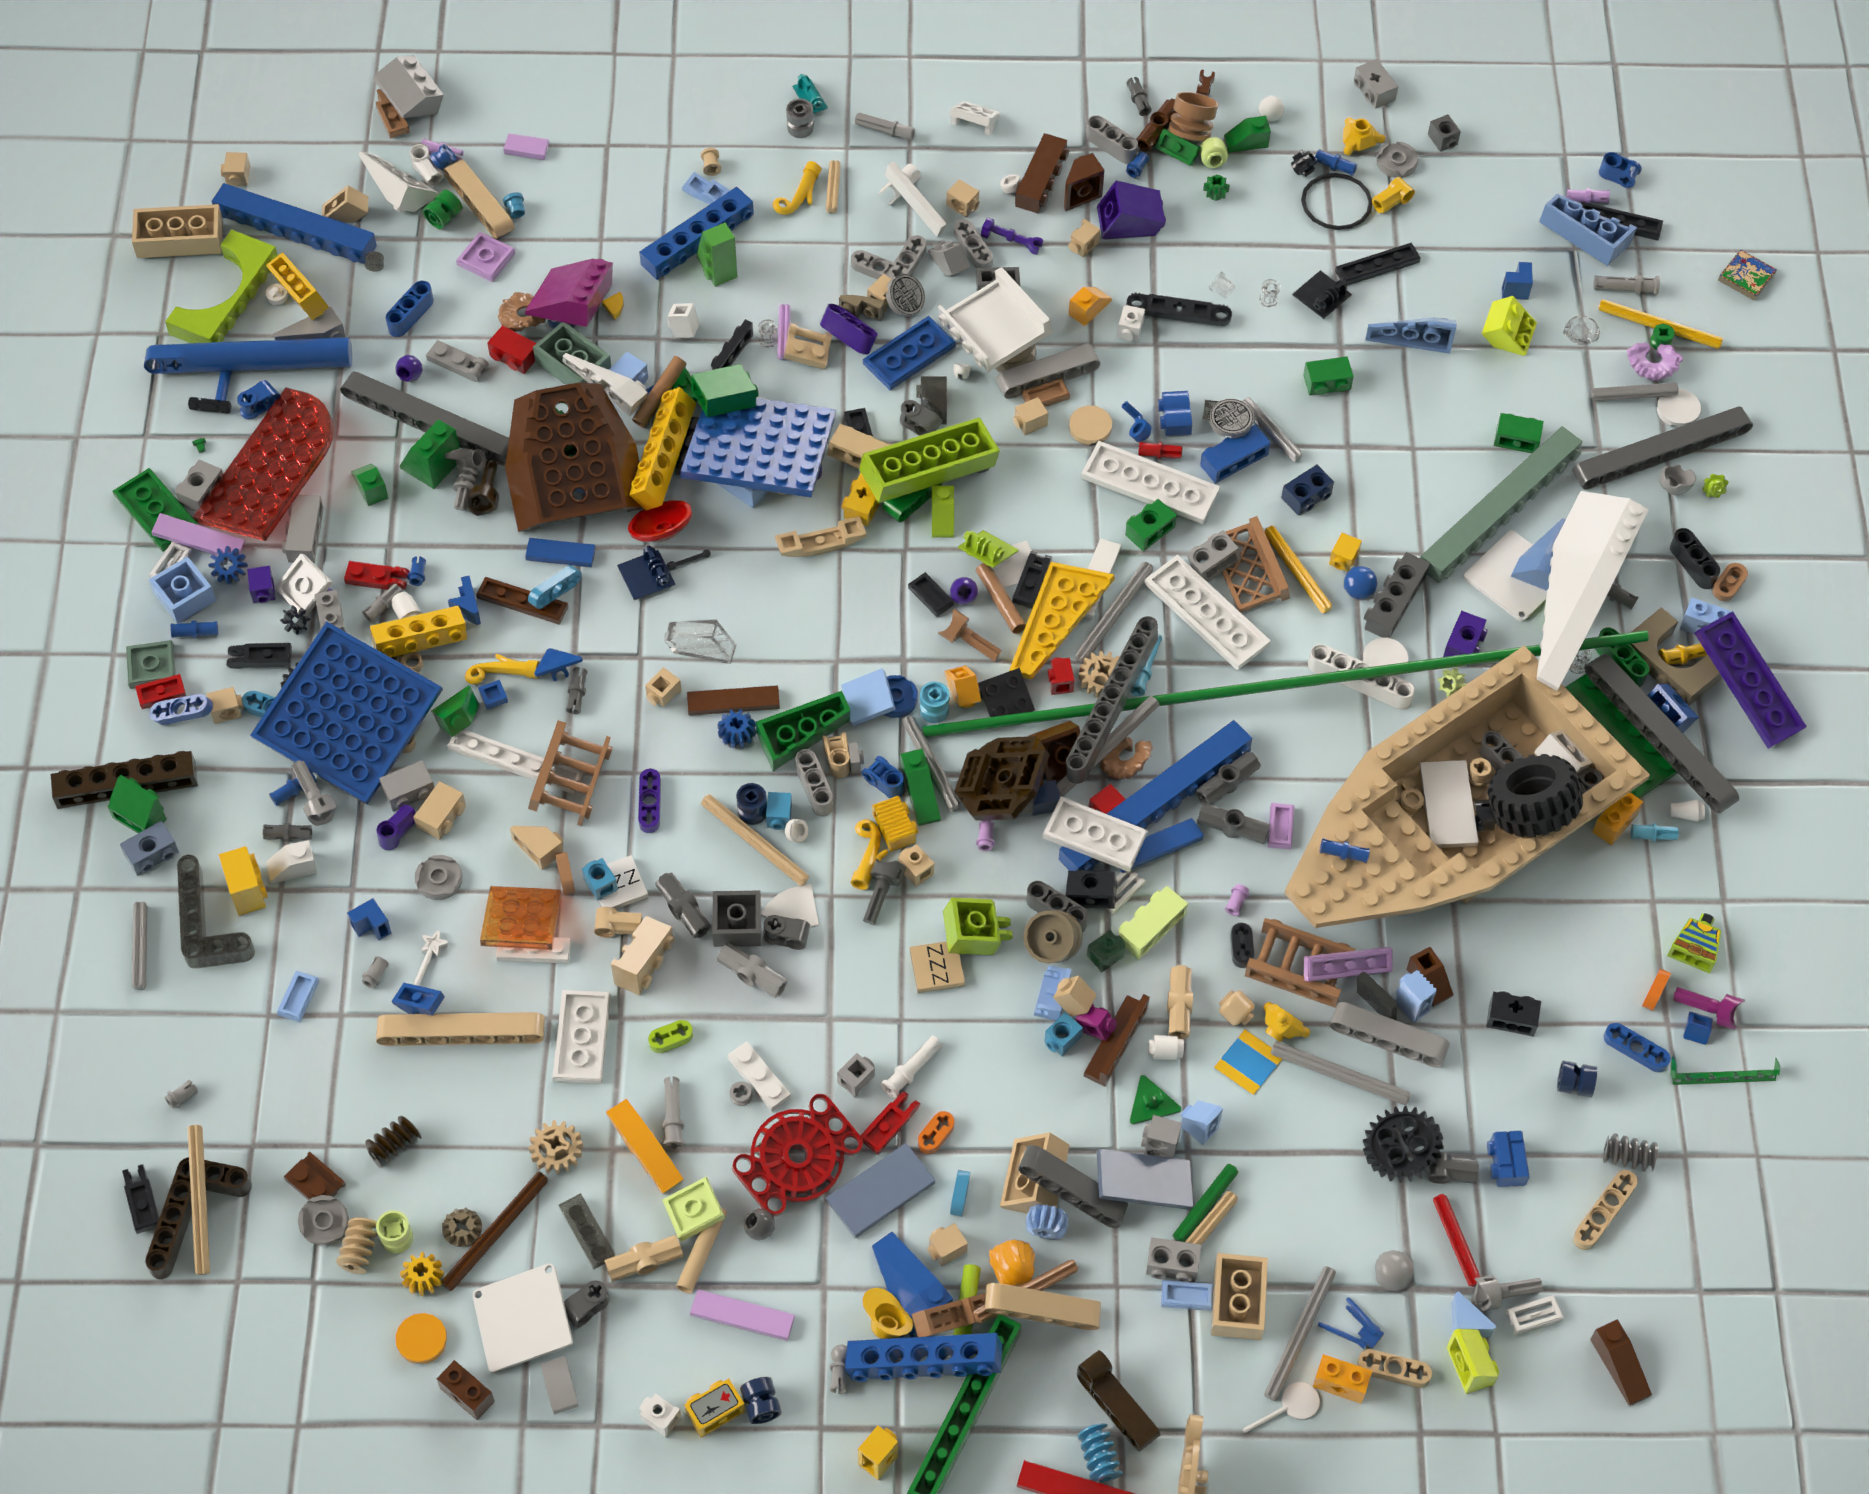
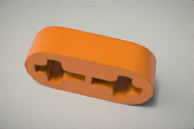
M1660 968L1642 1007L1651 1011L1654 1010L1671 975L1670 972Z
M946 1111L938 1112L918 1136V1148L922 1153L933 1154L938 1151L953 1132L954 1117L951 1113ZM945 1120H947L948 1127L944 1125L938 1131L939 1121L944 1122ZM934 1135V1145L928 1144L925 1146L924 1139L929 1140Z

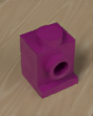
M1093 1003L1088 1013L1077 1015L1075 1018L1077 1023L1083 1027L1082 1032L1084 1034L1104 1041L1108 1039L1117 1025L1116 1020L1111 1018V1013L1102 1007L1096 1008Z

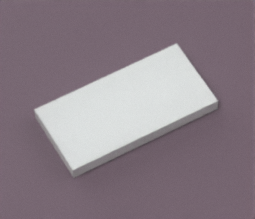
M1466 760L1420 762L1419 769L1429 838L1438 848L1478 846Z
M1060 797L1042 838L1130 872L1148 830Z
M562 990L553 1082L602 1084L611 999L610 992Z

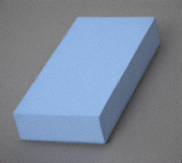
M296 971L277 1010L278 1016L301 1022L319 983V978Z
M1162 1281L1161 1307L1212 1311L1213 1284Z

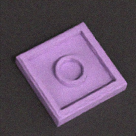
M479 232L456 262L458 266L493 282L516 252L515 248Z

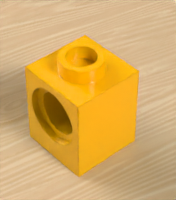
M1341 532L1331 552L1329 565L1346 572L1351 570L1360 552L1362 540Z

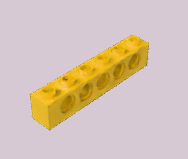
M680 387L668 390L662 395L659 409L655 415V421L650 430L647 444L644 447L641 461L638 464V470L632 481L629 496L645 510L656 508L663 504L697 404Z

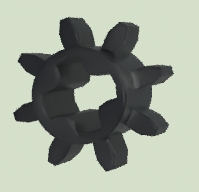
M1301 149L1292 157L1294 161L1291 162V166L1297 175L1303 173L1306 177L1314 172V165L1317 164V161L1310 151L1304 153Z
M292 605L291 610H283L284 618L280 619V622L287 624L284 627L285 631L290 632L293 629V632L298 635L299 630H307L306 623L310 621V618L303 616L306 613L305 609L300 608L298 611L297 607ZM294 617L298 619L296 623L292 621Z

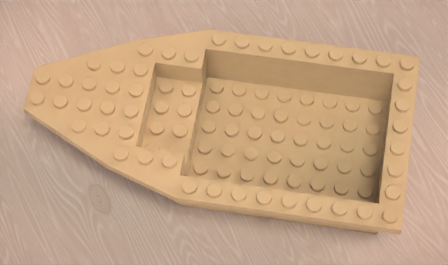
M1523 646L1366 752L1328 804L1284 894L1315 928L1416 913L1461 899L1466 904L1478 894L1488 892L1647 781L1650 774L1562 684L1556 691L1537 680L1539 660ZM1562 729L1593 762L1589 768L1598 770L1602 775L1601 782L1582 794L1583 806L1576 819H1572V822L1568 826L1564 825L1561 830L1557 832L1552 831L1546 836L1536 835V837L1532 838L1528 836L1517 837L1515 834L1511 835L1505 832L1496 823L1494 831H1477L1478 846L1438 848L1429 838L1424 803L1421 810L1416 813H1408L1400 806V798L1405 790L1416 789L1423 794L1419 769L1420 762L1466 760L1469 772L1472 761L1482 758L1479 748L1483 735L1489 731L1501 734L1524 758H1527L1528 755L1535 754V750L1550 733ZM1492 766L1485 785L1474 787L1470 784L1474 816H1476L1474 801L1489 799L1487 788L1491 778L1497 772ZM1322 838L1340 843L1346 841L1349 842V845L1370 848L1367 863L1347 858L1340 860L1338 856L1319 853Z

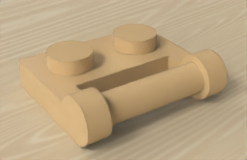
M790 323L783 358L825 369L832 334L811 331L797 327V324ZM795 335L822 342V345L796 339Z

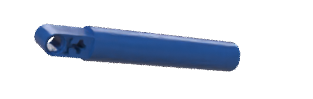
M350 337L151 345L146 350L144 368L152 374L351 367L352 344Z

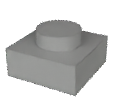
M857 742L848 743L851 774H859L860 765L864 764L863 750L858 751Z

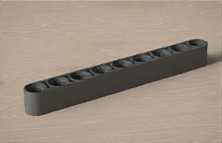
M356 371L349 375L340 388L341 393L346 398L425 433L439 419L456 429L460 448L479 449L484 453L487 460L490 459L492 462L496 460L499 465H506L509 437Z
M1735 407L1584 460L1576 464L1572 472L1584 490L1591 489L1741 436L1752 429L1753 423L1742 407Z
M1145 616L1137 622L1066 760L1067 779L1075 784L1084 782L1095 764L1157 643L1158 623L1155 618Z
M1602 654L1585 665L1584 669L1588 678L1714 812L1720 814L1739 801V794L1736 789L1609 655Z

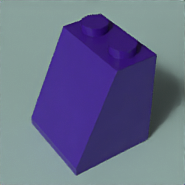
M1116 180L1097 205L1101 236L1105 240L1156 236L1166 223L1160 190Z

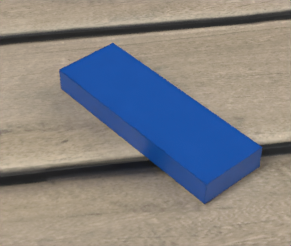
M529 538L525 558L528 561L592 567L596 547L594 544Z

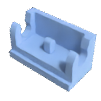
M1048 966L1047 971L1044 973L1034 1016L1055 1021L1061 1016L1063 1008L1053 996L1058 989L1059 982L1065 978H1071L1070 968Z

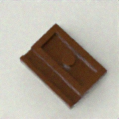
M310 1151L303 1160L301 1159L284 1176L285 1181L308 1201L320 1195L334 1197L338 1193L337 1191L346 1185L337 1174Z

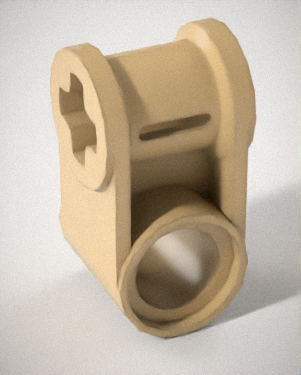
M843 732L841 735L833 737L822 736L825 756H827L831 775L836 778L846 777L850 772V755L846 733Z

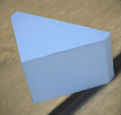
M1458 1291L1451 1302L1453 1331L1456 1329L1479 1330L1481 1337L1490 1338L1496 1325Z

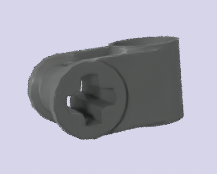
M914 400L904 401L901 405V425L918 436L936 431L942 424L938 414L928 410Z
M771 915L764 921L765 930L763 937L771 945L802 950L806 947L810 924L802 919Z
M594 1280L589 1282L564 1301L568 1320L575 1328L582 1327L608 1305L609 1294L601 1281ZM597 1293L598 1295L601 1294V1296L597 1298L593 1294Z

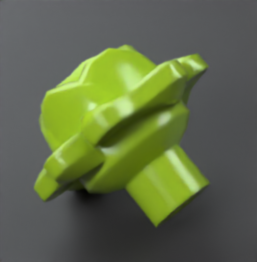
M1711 474L1710 478L1704 479L1702 491L1706 493L1708 498H1719L1721 494L1726 493L1729 481L1725 479L1723 474Z

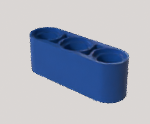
M420 280L414 283L387 312L385 318L390 335L394 337L405 335L432 306L434 298L429 282Z

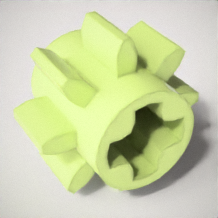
M1458 668L1452 669L1451 672L1449 669L1443 670L1444 676L1437 678L1440 682L1439 690L1447 692L1448 697L1467 684L1464 679L1466 674L1459 673Z

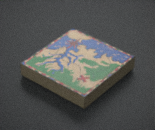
M1740 249L1720 274L1718 281L1755 301L1774 277L1777 269Z

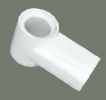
M422 144L414 145L410 149L413 169L420 173L428 186L432 185L434 187L440 184L444 175L431 160L428 148Z

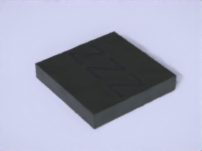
M1366 972L1360 973L1357 976V993L1378 1014L1397 1020L1398 1003Z

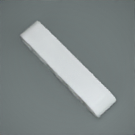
M1317 644L1311 648L1308 661L1310 670L1317 674L1373 667L1368 663L1323 644ZM1395 675L1339 682L1344 686L1397 709L1408 708L1411 705L1415 691L1412 683Z

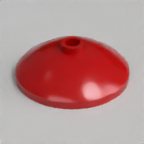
M681 500L664 501L662 506L649 510L644 509L629 522V534L633 539L641 542L669 540L680 533L690 522L693 515L691 506Z

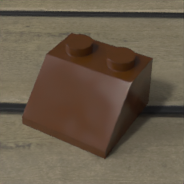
M1093 153L1080 156L1072 164L1065 185V211L1101 198L1103 195L1105 170Z
M1067 721L1029 735L1037 736L1050 754L1044 773L1046 782L1052 780L1059 781L1067 775L1066 760L1081 732L1079 726L1072 721Z

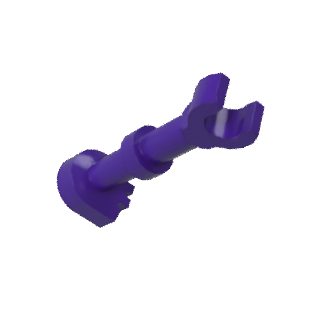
M989 217L986 218L980 234L981 237L987 239L991 232L1005 237L1009 242L1015 241L1025 245L1034 255L1039 253V247L1034 245L1042 247L1044 241L1040 237L1027 238L1015 233L1016 231L1013 229L1008 230L995 225L994 219Z

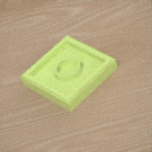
M707 1177L662 1199L681 1242L726 1219Z

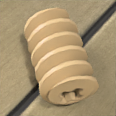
M357 1217L351 1218L348 1221L349 1228L345 1231L346 1237L343 1238V1247L339 1251L341 1256L337 1257L336 1260L338 1266L354 1274L366 1273V1270L360 1266L369 1265V1261L363 1257L372 1255V1252L366 1249V1247H374L375 1242L370 1240L369 1237H377L378 1233L372 1230V1228L376 1229L377 1221Z

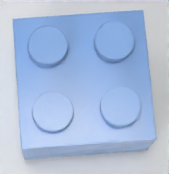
M188 556L149 579L154 595L177 624L216 602L211 585Z

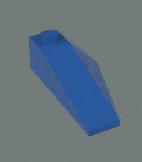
M890 1232L872 1245L887 1291L899 1301L912 1321L911 1314L953 1302V1298L939 1280L893 1232ZM914 1322L912 1330L909 1332L911 1337L917 1335Z

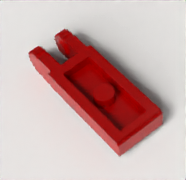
M349 561L344 582L348 585L388 590L393 584H397L402 590H405L407 583L397 578L406 579L410 571L399 566L392 567Z
M905 1091L893 1102H890L860 1135L863 1144L877 1155L906 1125L920 1106V1103L915 1100L905 1111H902L900 1107L908 1098V1093Z

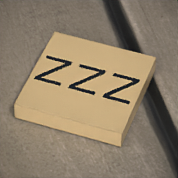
M947 941L910 947L917 993L965 986L960 954L948 953Z

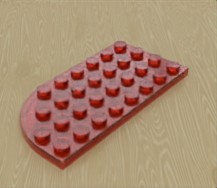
M285 387L280 394L281 397L277 398L224 472L222 480L219 479L211 491V495L207 496L194 514V520L199 524L266 541L322 462L331 446L334 425L325 405L309 393Z

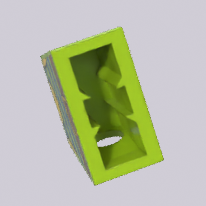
M1702 913L1699 921L1689 918L1673 942L1667 956L1710 974L1717 959L1721 930L1712 926L1715 920L1714 917L1710 914Z

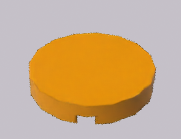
M427 1313L414 1314L406 1318L399 1325L395 1335L396 1346L401 1356L408 1362L427 1364L437 1359L443 1353L446 1347L447 1332L441 1320L434 1315Z

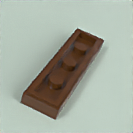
M488 577L484 578L476 593L477 599L560 625L568 609L567 602L557 599L538 609L528 602V596L531 591Z
M778 685L687 692L688 715L729 713L730 710L738 712L740 709L743 712L780 709Z

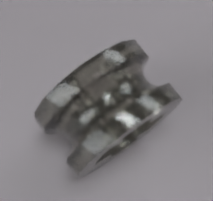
M376 251L368 252L365 255V268L373 272L381 271L384 268L383 254Z

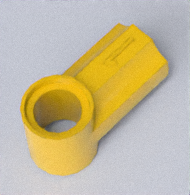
M1397 177L1391 181L1387 189L1372 198V204L1378 213L1384 214L1399 203L1406 204L1414 196L1415 190L1401 177Z

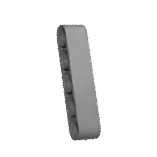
M1084 344L1002 371L996 376L995 380L1004 398L1012 399L1021 396L1024 390L1060 378L1064 382L1091 373L1100 367L1101 362L1092 345Z
M1339 1002L1329 1024L1331 1029L1338 1033L1431 1067L1439 1068L1443 1065L1450 1046L1448 1040L1443 1037L1346 1002Z

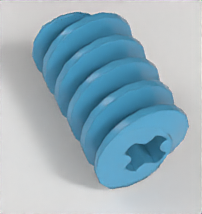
M1104 1423L1091 1425L1078 1434V1440L1082 1442L1081 1450L1085 1452L1084 1460L1088 1461L1086 1467L1089 1471H1092L1089 1477L1092 1481L1096 1482L1111 1481L1123 1475L1122 1471H1114V1468L1118 1467L1120 1462L1111 1461L1117 1455V1452L1108 1451L1109 1448L1114 1446V1443L1112 1441L1105 1442V1439L1110 1437L1111 1433L1102 1432V1429L1108 1426V1424Z

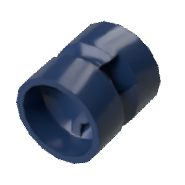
M756 783L742 785L736 794L738 817L746 824H759L766 818V791Z
M1563 1060L1558 1074L1557 1091L1568 1094L1576 1091L1579 1096L1592 1098L1597 1080V1066L1583 1064L1581 1067H1578L1575 1062Z
M771 1377L755 1378L747 1381L740 1387L744 1403L749 1404L746 1407V1412L751 1424L766 1423L781 1415L782 1411L779 1401L776 1397H773L776 1391Z

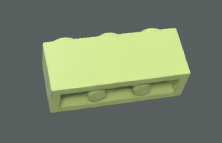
M1168 886L1162 891H1156L1146 906L1142 905L1138 908L1130 922L1125 921L1118 930V943L1139 960L1186 915L1188 903Z

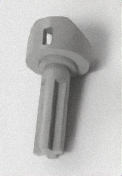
M301 760L296 761V764L291 765L308 799V802L303 807L308 820L315 826L330 822L337 806L332 795H321L305 762Z
M1494 1276L1474 1278L1477 1284L1471 1302L1481 1312L1496 1310L1501 1307L1502 1299L1543 1291L1542 1280L1534 1278L1499 1284Z

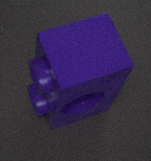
M1461 610L1447 642L1443 657L1478 653L1481 647L1477 645L1479 641L1484 642L1488 629H1485L1487 620Z

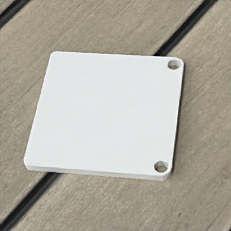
M1510 530L1464 573L1463 578L1517 620L1525 621L1546 601L1547 591L1511 577L1518 559L1533 545L1515 531Z
M545 1264L478 1288L473 1292V1300L489 1371L492 1373L564 1349L573 1344L557 1270L552 1264ZM549 1267H552L551 1273H547ZM482 1292V1296L477 1298V1294Z

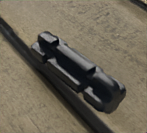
M190 397L188 400L190 410H199L200 408V411L217 413L221 411V413L229 414L232 408L231 402L221 400V402L217 399L201 398L199 400L198 397Z

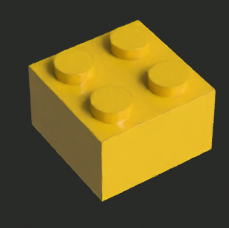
M247 846L218 854L238 916L266 908L264 898H268L254 853L249 854Z

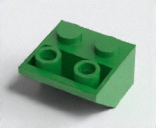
M122 775L118 777L108 804V809L113 819L136 833H140L160 821L164 823L167 820L163 811L164 807L160 804L159 796L151 789L145 790L133 778L127 779Z

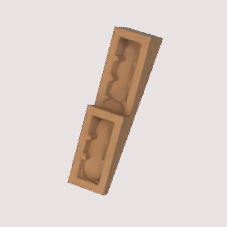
M986 1293L911 1314L917 1336L928 1337L976 1323L973 1312L985 1305Z

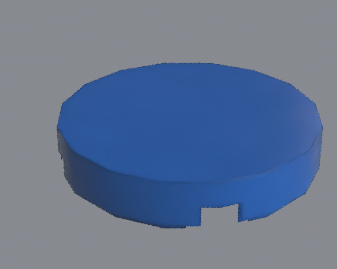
M901 675L887 676L896 710L884 715L890 718H900L910 714L918 703V690L915 684Z

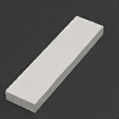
M894 161L890 163L884 174L936 237L941 235L945 229L946 222Z
M1100 538L1088 569L1111 574L1120 553L1121 544ZM1101 597L1084 617L1093 618Z

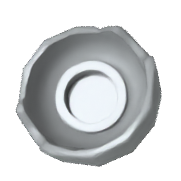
M1681 465L1667 466L1660 472L1659 482L1664 490L1672 495L1679 496L1687 493L1696 482V476L1691 469L1688 471L1682 470Z
M1396 1250L1383 1252L1379 1255L1375 1264L1376 1281L1378 1284L1390 1291L1404 1290L1411 1283L1413 1277L1411 1259L1404 1252Z

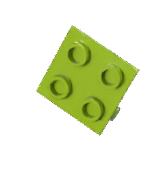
M984 530L978 534L974 531H966L963 536L965 542L958 546L967 555L975 557L992 568L1019 552L1017 548Z

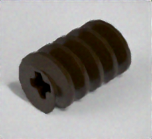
M404 1116L398 1117L399 1124L392 1121L390 1129L382 1128V1135L375 1133L373 1136L374 1141L370 1139L365 1141L370 1157L379 1168H382L381 1159L388 1163L390 1162L389 1153L396 1157L398 1156L396 1148L399 1147L403 1151L406 1150L404 1142L407 1141L414 1145V1135L422 1139L414 1124Z

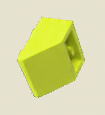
M1514 296L1492 302L1481 334L1493 347L1524 356L1527 354L1537 322Z

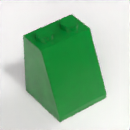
M438 419L410 448L400 464V469L435 489L457 466L456 460L445 457L447 452L460 449L456 429Z

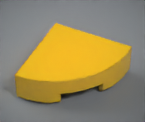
M621 292L602 301L603 307L614 320L620 316L623 309L624 301Z

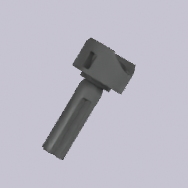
M876 858L870 875L877 882L863 918L865 923L875 925L890 885L899 886L906 870L902 863L898 861L882 863Z

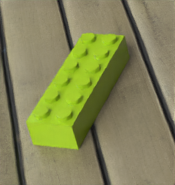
M978 417L863 453L859 470L878 503L994 467L1000 450L983 421Z

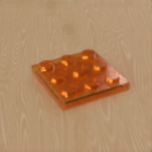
M490 886L480 937L481 946L552 950L562 896L561 889Z

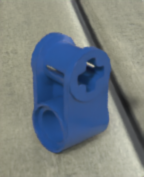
M1608 152L1604 155L1601 162L1599 175L1625 188H1631L1635 185V178L1641 173L1642 167L1634 160L1627 159L1614 152Z
M266 380L258 382L248 390L241 392L237 397V402L241 406L240 414L244 419L248 420L254 419L265 411L274 408L281 400V395Z
M877 756L875 762L870 767L864 768L861 771L864 779L888 798L901 797L903 795V774L889 764L882 756Z

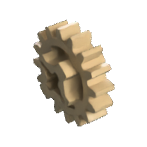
M1100 651L1099 656L1091 653L1090 659L1084 658L1083 665H1080L1079 680L1082 681L1081 687H1088L1087 693L1095 692V698H1098L1120 656L1113 658L1112 652L1105 656Z
M553 1120L550 1127L543 1123L544 1129L542 1131L535 1129L537 1137H530L532 1145L529 1146V1152L532 1154V1162H537L539 1170L545 1166L546 1173L548 1174L552 1169H555L556 1174H559L561 1168L568 1172V1165L570 1163L574 1166L577 1165L575 1157H582V1152L579 1150L583 1148V1142L579 1141L581 1139L580 1133H574L575 1128L573 1125L566 1128L565 1121L558 1126L556 1121ZM566 1136L571 1140L572 1145L565 1140ZM540 1149L543 1153H546V1158L541 1155Z

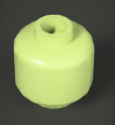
M1211 137L1201 143L1199 152L1205 166L1218 168L1224 165L1227 161L1228 153L1225 143L1221 139Z

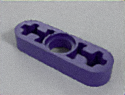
M649 768L642 771L639 777L638 821L639 827L643 832L653 833L660 826L661 778L657 770ZM649 777H653L652 789H648L647 781ZM648 796H652L656 799V802L652 805H646L643 800ZM647 812L651 813L652 821L649 825L646 824Z

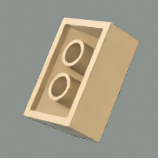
M1050 1132L1014 1139L1000 1207L1022 1213H1028L1030 1207L1037 1204H1047L1056 1208L1059 1197L1022 1175L1018 1171V1167L1028 1145L1039 1146L1065 1163L1070 1145Z

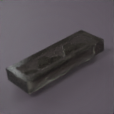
M581 1193L559 1204V1209L593 1270L604 1265V1260L615 1256Z

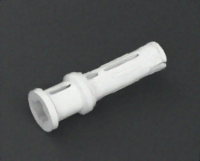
M931 1036L903 1066H897L894 1069V1073L887 1080L881 1082V1087L886 1094L896 1099L904 1086L913 1082L915 1073L942 1048L941 1042L936 1044L939 1041L938 1038Z

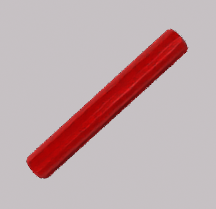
M1439 1194L1433 1198L1434 1205L1469 1286L1475 1287L1477 1281L1474 1278L1481 1277L1447 1196Z

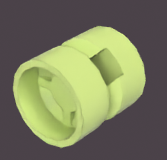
M390 1210L379 1217L376 1223V1230L383 1248L393 1254L406 1251L413 1242V1233L407 1217L397 1210Z

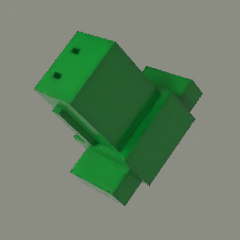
M205 438L192 441L193 446H197L199 453L205 452Z

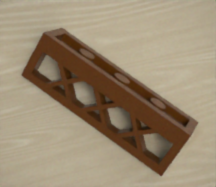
M1143 994L1140 1001L1129 995L1125 997L1114 1017L1117 1022L1115 1030L1106 1041H1101L1084 1071L1083 1077L1104 1087L1107 1085L1148 1010L1149 996Z

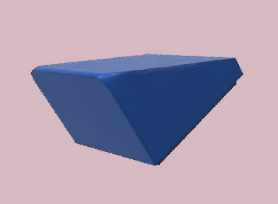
M1689 1012L1683 1038L1706 1045L1711 1034L1713 1018Z

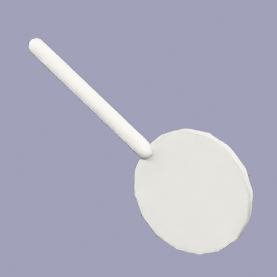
M1296 1382L1290 1384L1282 1394L1283 1407L1243 1428V1433L1249 1432L1284 1412L1299 1420L1311 1418L1316 1414L1320 1406V1398L1317 1391L1307 1383Z

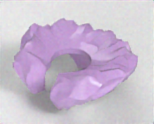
M1646 342L1636 343L1627 349L1630 366L1635 369L1638 376L1645 377L1651 381L1665 380L1669 376L1671 377L1674 372L1678 371L1680 362L1683 361L1681 354L1677 353L1672 345L1660 344L1657 348V357L1662 356V361L1659 363H1651L1646 359L1650 351V345Z

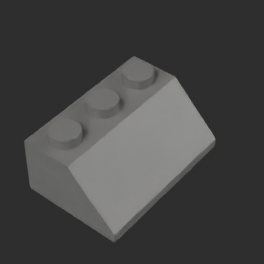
M414 55L396 57L373 76L374 81L402 118L438 114L444 94Z

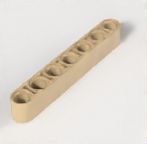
M536 1012L434 1014L433 1016L427 1014L381 1015L377 1018L376 1042L384 1046L535 1044L544 1041L545 1016Z

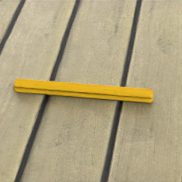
M1604 299L1601 300L1598 307L1599 311L1651 328H1655L1658 324H1667L1674 329V335L1716 349L1721 347L1723 341L1722 337Z

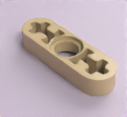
M1372 1349L1362 1351L1357 1361V1366L1372 1370V1377L1417 1388L1425 1387L1432 1377V1370L1425 1362ZM1368 1357L1372 1358V1362L1375 1363L1371 1367H1367L1365 1362ZM1381 1360H1385L1382 1371H1380ZM1392 1362L1398 1363L1402 1371L1396 1375L1388 1371L1387 1365ZM1407 1366H1409V1374L1407 1377H1404ZM1418 1369L1422 1370V1375H1424L1421 1380L1417 1379V1375L1414 1374Z

